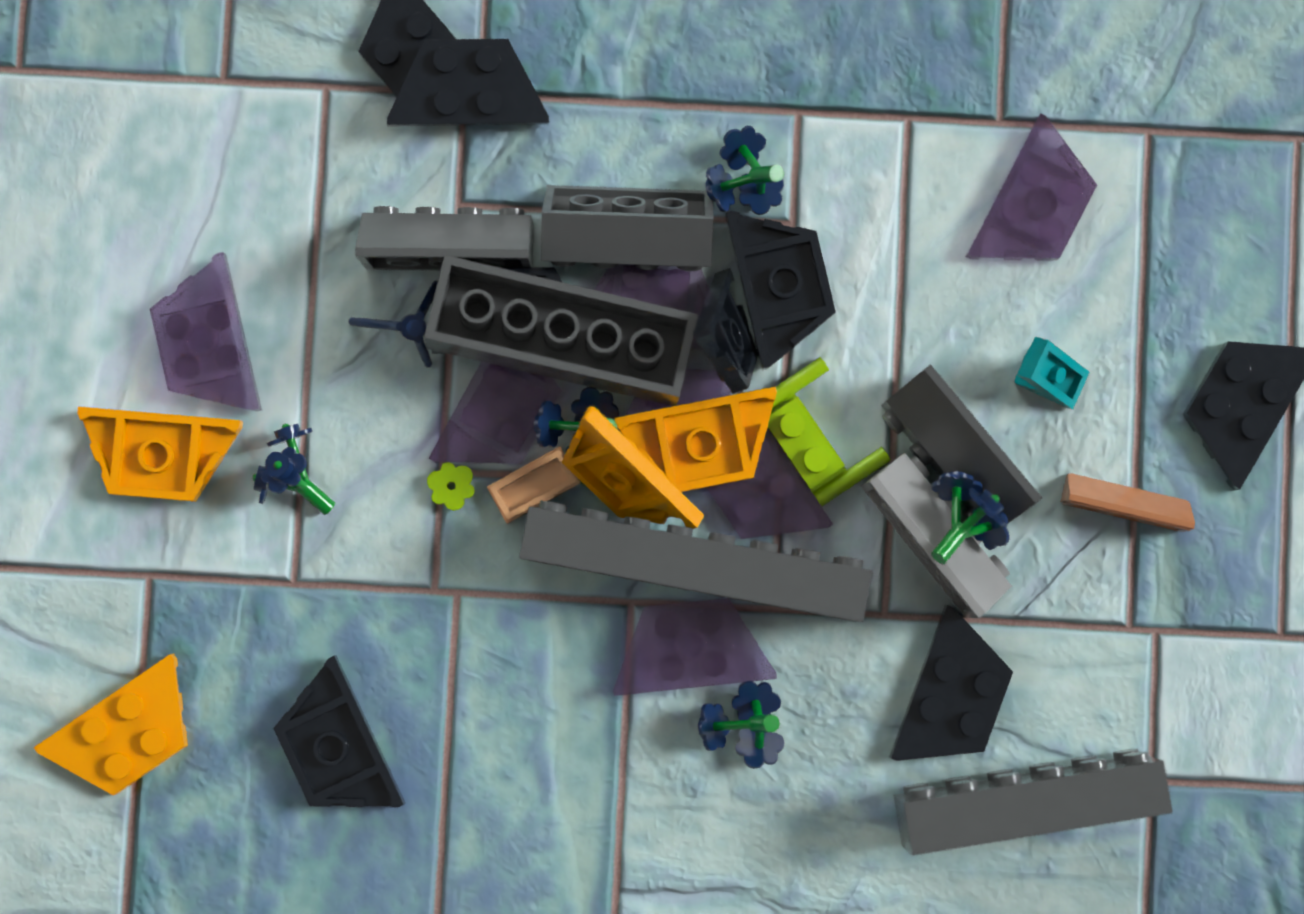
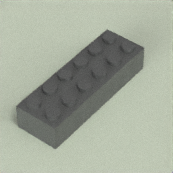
M444 255L424 340L426 349L676 406L681 394L698 314Z
M1125 749L1113 752L1114 759L1106 760L1105 758L1097 759L1096 755L1072 758V766L1063 767L1062 765L1055 766L1054 762L1030 765V773L1025 774L1013 773L1012 769L991 771L987 773L988 780L982 781L971 779L970 776L945 779L946 787L934 788V786H929L928 783L903 786V794L893 795L901 844L913 856L1173 813L1164 760L1150 757L1147 751L1139 752V749Z

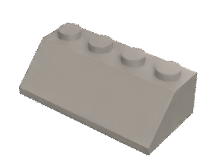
M904 452L860 487L964 617L980 618L1012 587L1006 579L1010 573L997 556L992 555L989 558L979 546L983 541H977L973 536L965 538L945 564H940L931 556L932 551L951 529L952 501H945L938 497V492H934L932 486L926 480L930 473L925 465L915 455L909 458Z

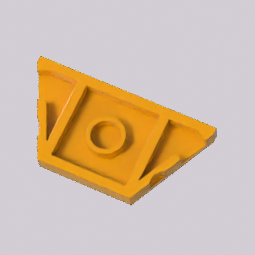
M775 386L616 417L614 419L617 428L623 436L633 441L637 449L654 466L660 468L665 473L666 478L682 493L754 478L777 390Z
M590 406L579 423L580 426L570 442V447L565 453L562 463L620 518L628 516L649 520L651 523L665 524L668 517L681 518L687 528H697L704 514L666 478L665 473L660 468L654 466L637 449L633 441L624 437L594 406Z
M78 407L77 410L79 419L83 421L91 441L89 445L93 456L101 467V477L108 494L196 502L243 428V421L90 407Z
M169 654L33 748L38 754L113 796L119 794L188 746L186 725L182 720L184 708L182 692L179 693L176 672L178 660L176 656Z

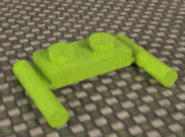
M821 357L776 386L777 394L767 429L810 490L820 507H823L891 461L883 447H880L849 469L844 467L843 461L799 397L795 395V393L829 371Z

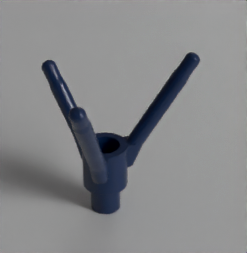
M438 280L433 281L416 313L404 316L401 321L351 317L348 322L352 326L400 331L403 337L414 341L425 367L429 368L432 366V361L423 339L426 332L424 318L434 300Z

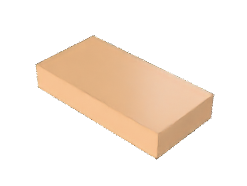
M560 446L487 486L507 524L527 514L529 506L538 508L540 500L550 501L581 484L579 479L562 463L565 454Z

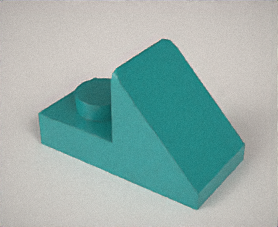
M1035 336L1023 358L1014 382L1022 388L1073 410L1090 372L1049 340Z

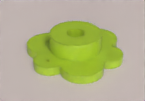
M446 462L442 464L440 471L430 473L427 478L428 487L434 491L431 496L432 501L436 504L444 503L452 511L460 510L465 504V498H471L475 493L474 487L470 484L473 480V472L467 466L455 467L451 462ZM451 482H454L456 485L453 490L448 488Z

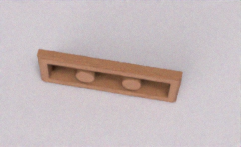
M1072 473L1067 474L1060 501L1063 505L1178 532L1194 529L1195 520L1191 504L1187 500Z

